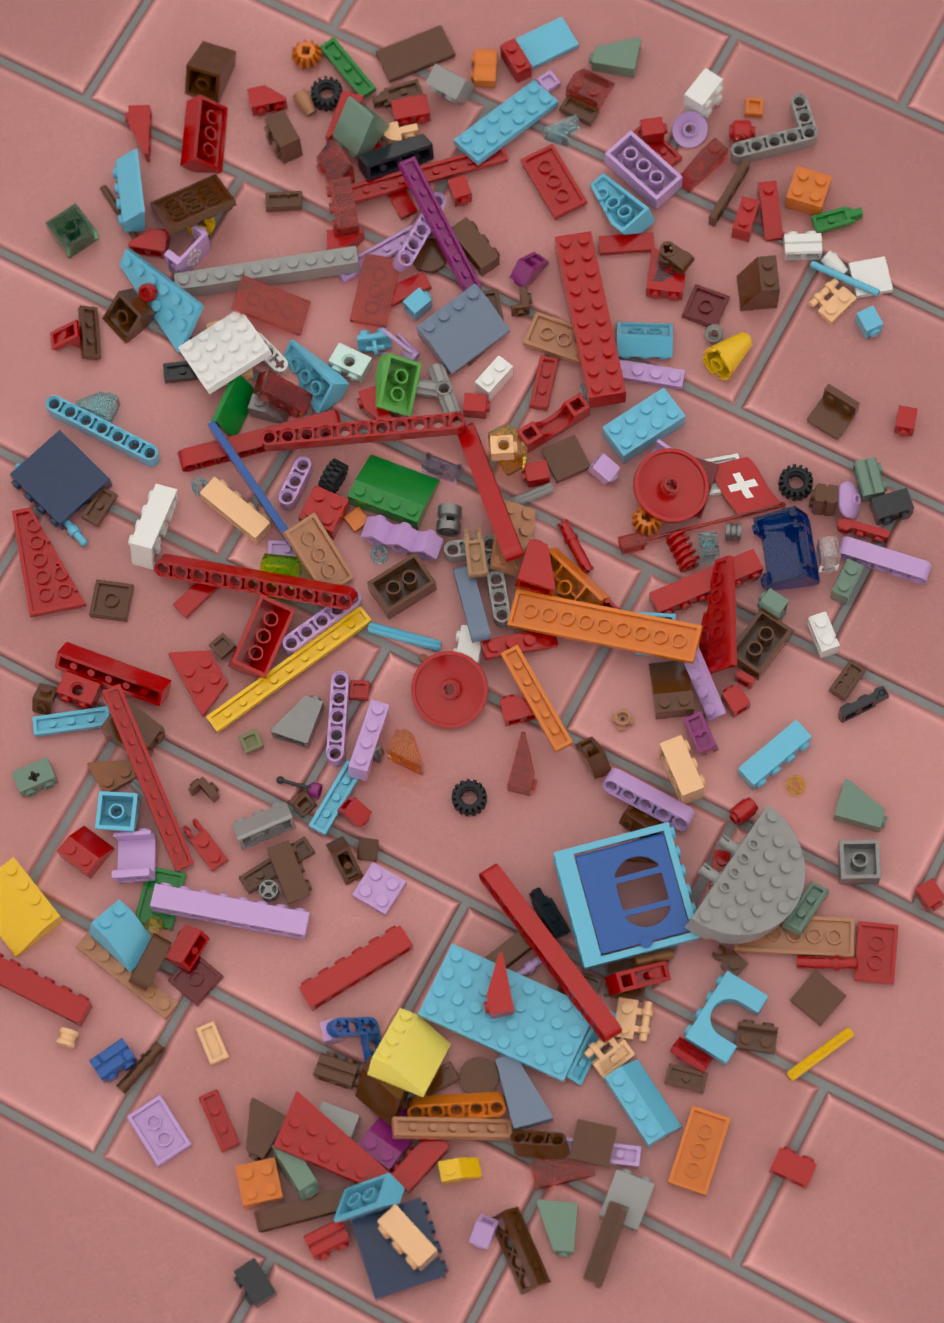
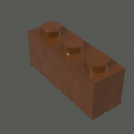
M465 217L451 227L467 259L482 277L500 265V253L495 247L492 248L489 245L488 238L484 234L481 235L479 233L478 227L473 221L470 222Z
M289 840L267 848V853L287 903L290 904L310 896L309 891L312 890L308 879L304 880L302 873L305 870L302 862H297L295 857L298 854L295 844H290Z

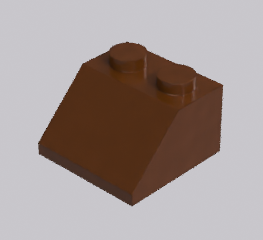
M131 288L118 291L102 319L125 343H128L148 327L156 312Z

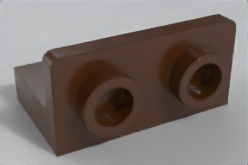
M629 805L623 812L619 824L630 832L664 823L632 805ZM655 833V834H652V835H649V836H645V837H641L640 839L646 838V837H650V836H654V835H657L658 833Z
M747 1019L738 1022L735 1041L736 1049L775 1054L778 1027H774V1024L767 1022L762 1023V1025L754 1024L755 1021Z

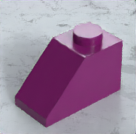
M534 251L518 259L509 278L514 280V283L518 286H528L534 282L549 261Z

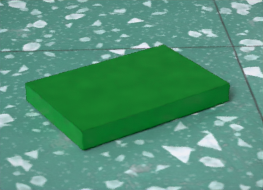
M241 375L228 383L211 420L215 421L217 426L228 437L239 434L249 413L248 406L254 391V387Z
M156 867L155 881L144 882L136 911V917L142 925L173 931L176 916L152 912L150 908L155 884L164 882L171 884L172 887L180 888V886L185 885L186 873Z

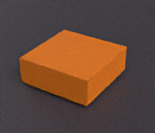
M746 98L744 117L763 118L764 99Z
M358 506L347 514L344 520L357 533L364 527L367 516Z

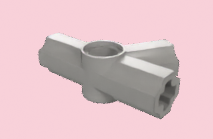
M439 363L432 365L428 368L432 381L419 379L416 396L439 399L444 413H461L444 365ZM444 389L449 390L446 393H441V391Z

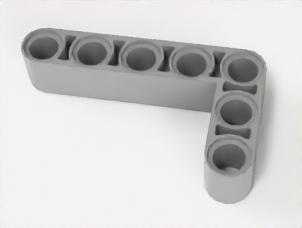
M797 93L791 99L790 112L796 128L734 143L731 147V162L740 165L744 158L754 162L813 147L817 141L818 130L807 97L804 94Z
M482 536L494 623L499 628L508 627L510 607L504 573L489 568L492 549L486 548V545L493 544L494 536ZM466 539L450 541L445 545L444 553L448 562L460 563L467 561L464 542ZM452 549L458 551L455 555L448 553ZM499 579L501 582L493 584L492 580ZM496 597L504 598L502 602H496L494 599ZM501 614L507 616L504 620H499L497 617Z

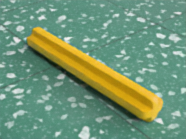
M847 1027L787 1071L789 1079L792 1081L796 1080L854 1036L853 1031Z

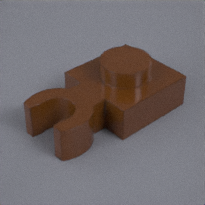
M720 944L718 948L722 951V955H716L713 952V959L722 961L723 963L720 967L725 972L729 971L738 977L746 968L748 962L734 951L728 954L726 948Z

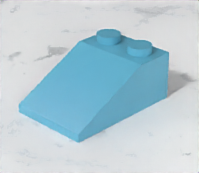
M120 899L91 923L89 934L130 973L135 970L152 938L136 915Z

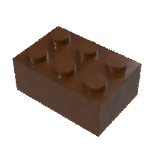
M416 553L411 554L367 582L368 590L388 619L393 618L437 590L436 581Z
M761 608L737 640V667L759 681L792 637L793 629Z

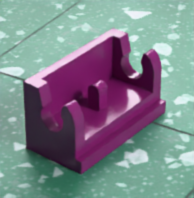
M701 711L683 719L698 754L705 756L711 750L713 752L719 750L705 716Z

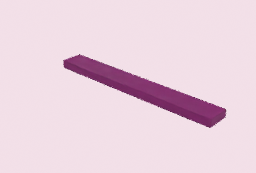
M415 156L398 163L397 165L462 291L464 292L474 283L480 289L482 286Z

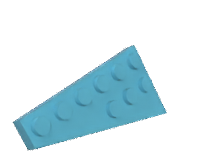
M126 249L120 261V267L137 292L139 287L145 283H152L156 287V299L146 303L156 312L154 318L176 351L181 353L178 347L190 339L205 305L132 249Z

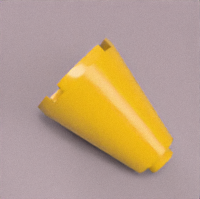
M739 332L703 351L704 357L702 358L705 367L712 375L717 374L720 376L718 379H729L751 348L752 339L747 333Z

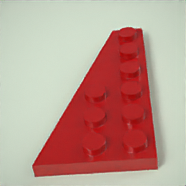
M31 507L12 511L30 617L87 606Z
M296 1091L273 1148L356 1184L390 1173Z

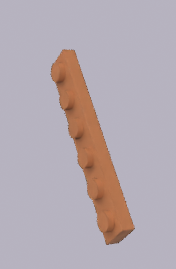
M89 931L76 945L81 952L166 1020L179 1005L176 1000L153 982H151L147 991L129 983L128 981L133 971L130 973L89 934Z
M393 1117L391 1120L393 1139L511 1141V1119Z

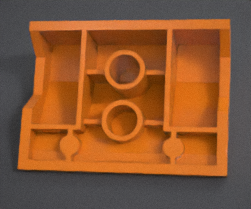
M557 547L549 548L555 582L552 596L600 606L604 605L603 603L607 598H611ZM517 587V588L515 589V592H516L517 589H519V590H524V591H528V590H525V589H522V588H519V587Z

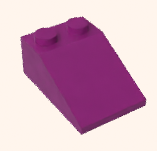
M403 1107L398 1117H408L407 1109ZM379 1117L358 1145L391 1173V1169L401 1160L415 1139H393L392 1127Z

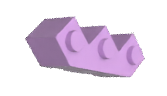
M382 515L367 517L360 536L374 546L382 547L383 544L392 548L391 551L405 555L408 552L416 553L421 560H437L444 540L433 530L428 529L427 531L418 532L409 523L392 524Z

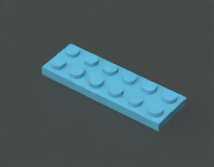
M533 80L456 137L454 145L474 163L480 165L557 107L558 100Z

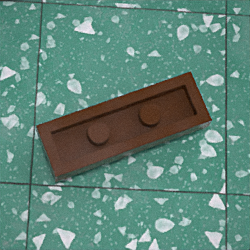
M80 305L78 307L81 359L99 361L101 359L98 307Z

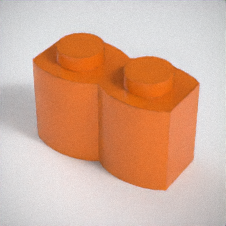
M476 49L475 55L472 54L471 64L474 66V70H471L470 81H474V87L496 88L497 50Z

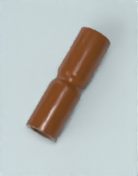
M666 948L654 951L653 953L634 956V967L637 968L674 959L673 950Z

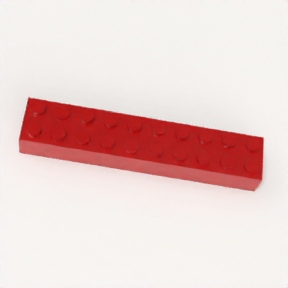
M588 231L556 236L555 252L587 403L590 408L625 403L626 388L592 233Z

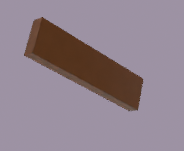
M744 158L709 215V225L716 226L749 171V160Z
M305 836L294 842L298 852L295 855L297 862H303L316 854ZM270 858L238 878L250 895L259 889L263 881L274 880L277 878Z

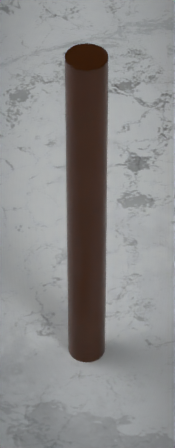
M106 185L101 186L100 190L117 216L120 215L121 211L117 210L116 200ZM128 232L132 240L138 237L136 232Z

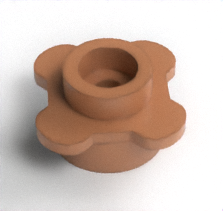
M622 708L611 716L612 722L617 724V728L620 731L625 730L626 726L634 723V718L630 717L626 708Z

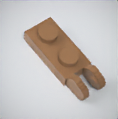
M480 526L476 527L477 539L470 540L469 528H464L469 579L487 577L488 572Z

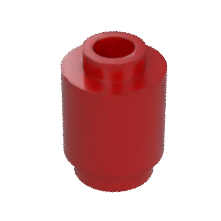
M750 797L742 799L729 810V818L734 824L743 825L756 814L758 806Z

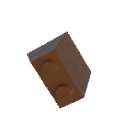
M202 41L186 65L185 94L194 97L200 94L219 103L235 67L236 51Z
M776 255L757 257L737 275L740 311L777 308L780 284Z
M127 700L151 757L154 747L157 743L160 744L163 741L165 730L163 726ZM110 714L100 728L107 740L126 752Z
M369 1056L366 1063L362 1062L358 1073L361 1076H358L355 1083L357 1088L355 1096L392 1127L391 1120L393 1117L399 1116L407 1101L409 1091L367 1075L372 1056Z

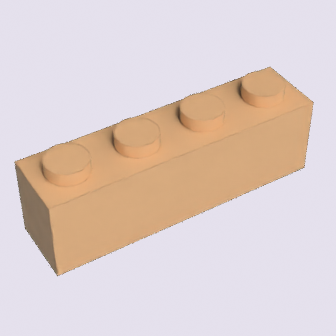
M214 477L200 492L201 499L255 544H258L271 531V519L266 514L257 512V508L251 502L246 503L239 492L230 490L229 485L221 479L219 481Z

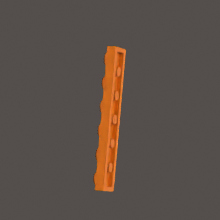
M516 645L502 652L501 657L555 753L573 745V741L519 646Z

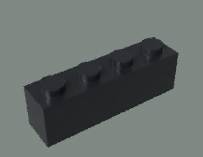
M424 133L357 155L359 171L368 181L400 171L397 164L415 156L418 164L434 159L433 144Z

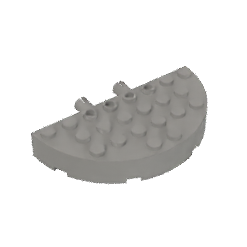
M769 805L760 813L741 843L737 844L725 834L720 838L717 845L727 850L731 854L730 856H732L722 871H716L706 862L701 866L698 873L711 881L712 886L684 927L690 932L705 939L718 940L719 943L742 944L752 942L773 932L795 909L802 895L805 883L804 857L791 827Z

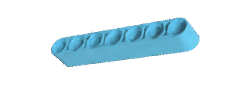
M53 395L47 398L46 407L53 418L147 466L154 467L160 462L158 449L153 444L59 396ZM53 405H59L58 408L52 409ZM69 413H75L74 416L67 417ZM85 421H91L90 424L83 425ZM101 429H107L106 432L99 433ZM123 437L121 441H115L116 438ZM134 445H138V446H139V447H138L137 449H135V450H132V449H131V447L134 446ZM148 454H155L152 458H147Z

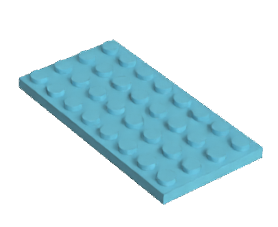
M451 944L418 1012V1016L564 1082L590 1026L569 997L506 968L514 1006V1015L490 1019L489 1013L485 1014L483 1002L487 1001V992L496 963Z

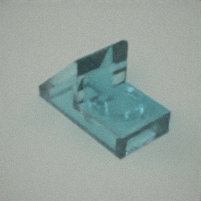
M577 115L543 128L544 139L569 147L567 134H572L579 129Z
M717 532L698 533L699 562H715L720 557Z

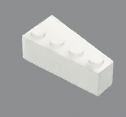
M156 484L154 489L150 490L147 505L144 504L141 511V519L136 521L134 535L131 534L128 540L132 564L154 569L155 554L159 555L161 537L165 538L168 522L171 521L178 502L177 489Z

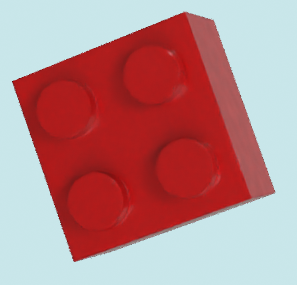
M314 485L298 516L299 522L315 512L330 538L334 540L344 521V517L350 509L349 500Z

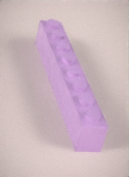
M164 882L155 884L150 904L152 912L301 940L306 939L310 921V913L302 908H295L293 910L288 909L287 906L282 904L272 906L268 905L265 901L251 902L244 897L235 899L223 893L214 895L210 894L207 890L192 891L191 888L186 886L176 888Z

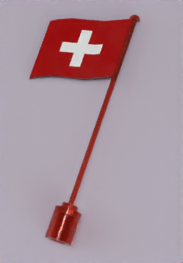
M744 457L720 463L715 482L724 499L737 515L647 538L640 531L619 536V549L622 555L645 550L647 541L669 536L676 531L683 529L690 531L781 507L784 509L786 504L780 502L772 493L759 469L750 458Z

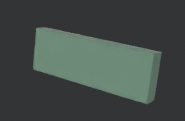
M812 881L801 896L795 909L784 921L783 928L800 936L829 894V890Z

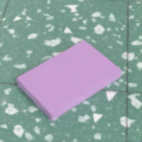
M161 1095L126 1116L158 1168L192 1146Z

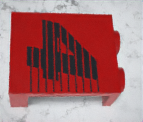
M652 248L646 296L653 299L667 298L670 301L683 300L686 272L684 275L676 273L672 268L659 260L660 249Z

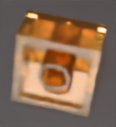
M396 729L386 748L388 760L423 776L425 773L423 761L413 734L406 729L402 731Z

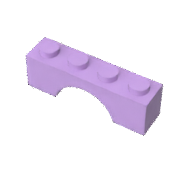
M371 699L348 766L349 777L367 781L380 735L384 731L389 716V704Z

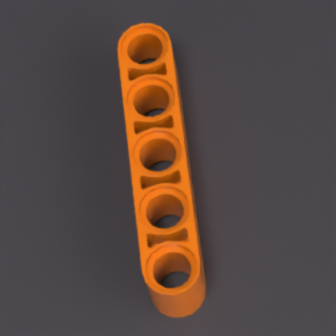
M500 1092L415 1096L410 1098L407 1104L408 1117L488 1118L502 1116L506 1110L505 1096ZM497 1102V1103H500L501 1105H499V1106H494V1105H492V1104ZM473 1104H480L481 1106H479V1107H474V1106H472V1105H473ZM453 1105H459V1106H461V1107H460V1108H453L452 1106H453ZM433 1106H439V1107H441V1108L436 1110V1109H433L432 1107H433ZM418 1107L420 1110L415 1111L412 1108Z

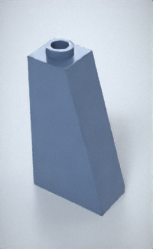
M502 1054L498 1055L499 1058H496L495 1061L513 1130H523L553 1122L551 1112L521 1063Z

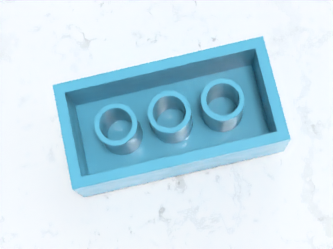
M662 388L603 426L602 436L624 464L654 445L658 439L662 440L685 425L686 416L666 389Z

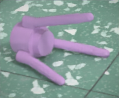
M385 328L382 329V332L403 348L401 352L403 358L417 361L420 352L400 333H397L399 338L397 339ZM378 351L379 355L387 354L385 352Z

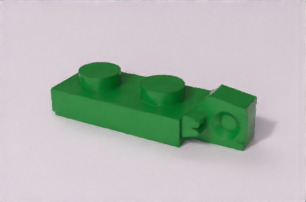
M844 206L811 216L814 230L822 234L856 223V220L863 218V211L861 207L851 210V207L847 208Z

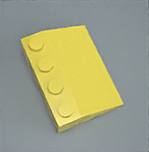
M399 1008L371 1059L367 1075L424 1097L451 1043L417 1014Z

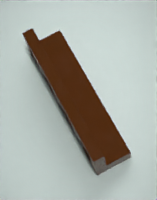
M611 1200L609 1201L583 1277L596 1283L595 1287L600 1289L629 1207Z
M519 1207L504 1210L492 1217L496 1220L502 1218L505 1223L504 1230L498 1224L495 1234L521 1295L550 1283L551 1281ZM508 1238H510L513 1242L512 1249L508 1247ZM516 1256L521 1260V1267H518L515 1263ZM524 1275L527 1276L530 1281L531 1285L528 1287H526L524 1284Z

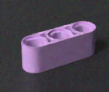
M303 456L296 459L279 493L280 506L285 511L295 509L312 475L311 461L307 457ZM303 465L308 466L305 470L299 469ZM295 481L300 482L298 486L291 485ZM285 498H292L290 502L283 501Z

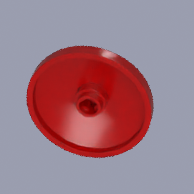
M664 448L652 452L639 464L634 475L633 490L639 506L650 517L664 523H680L691 519L704 506L708 497L709 482L705 469L694 456L680 449Z
M457 651L439 652L426 658L415 671L411 683L412 700L419 714L429 723L443 728L464 726L473 721L482 712L487 702V677L478 662L470 656Z

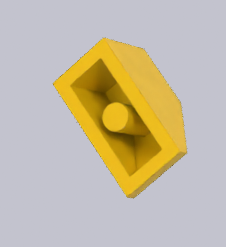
M478 1157L455 1158L438 1162L442 1185L482 1178Z

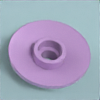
M695 111L683 112L673 122V137L683 147H696L707 136V122L701 114ZM690 125L691 130L686 132V126Z
M846 481L839 486L838 505L844 517L854 519L859 514L861 498L856 486L852 482Z

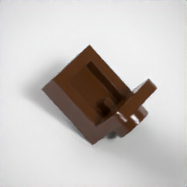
M527 286L519 287L521 304L511 306L512 316L524 317L530 314L529 304H532V295L527 292Z
M40 683L32 697V711L44 715L51 714L52 704L57 696L56 690L58 687Z
M203 776L200 779H195L188 788L192 796L202 789L213 803L220 798L217 793L219 791L217 786L213 782L209 784Z

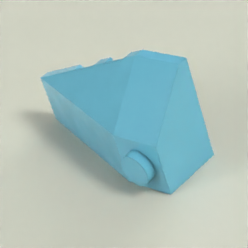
M602 173L590 184L611 225L623 235L643 233L655 222L649 207L606 174Z
M290 340L283 355L288 361L292 373H296L300 381L298 385L304 389L308 404L318 414L323 413L343 398L349 383L339 372L295 340Z

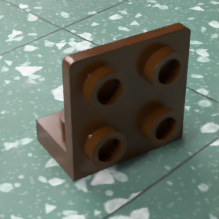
M828 383L824 389L823 397L808 416L807 422L838 440L858 413L860 403Z

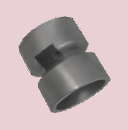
M453 503L440 504L437 513L439 518L436 524L437 534L449 537L458 536L461 530V522L459 520L462 518V507Z

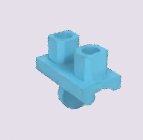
M378 328L377 333L370 334L368 330H361L359 336H357L359 352L374 351V356H378V350L392 348L391 338L382 332L383 328Z

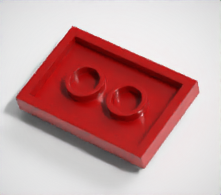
M858 921L855 957H858V969H854V981L894 985L898 925Z

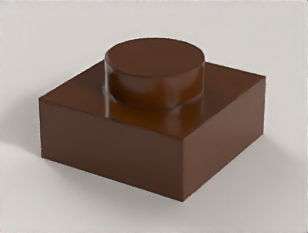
M221 633L209 644V647L221 660L236 648L235 644L224 633Z

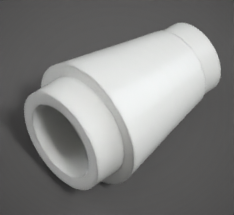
M829 251L820 261L823 265L843 274L848 270L838 255L832 251Z

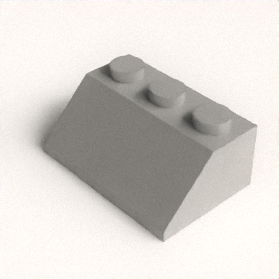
M277 802L270 809L265 811L258 810L253 813V816L239 818L232 824L242 850L296 828L286 802Z

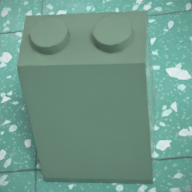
M349 96L332 136L337 140V145L343 149H349L348 154L357 159V155L373 150L390 124L365 104Z

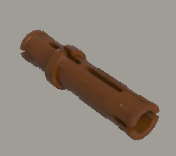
M155 1041L145 1054L142 1053L140 1055L141 1058L116 1087L126 1094L150 1065H154V1061L165 1048Z

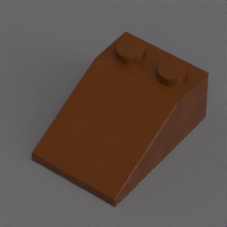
M670 661L649 664L655 719L693 715L695 706L691 679L684 662Z

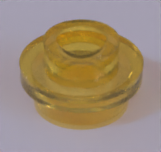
M793 775L788 778L786 787L790 793L800 794L805 790L806 782L803 777ZM796 782L799 784V787L794 788L792 784Z
M152 917L144 925L145 929L149 933L159 932L164 928V920Z

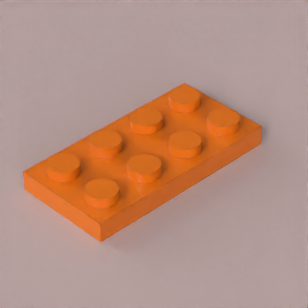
M692 1105L668 1184L704 1196L707 1195L731 1118Z

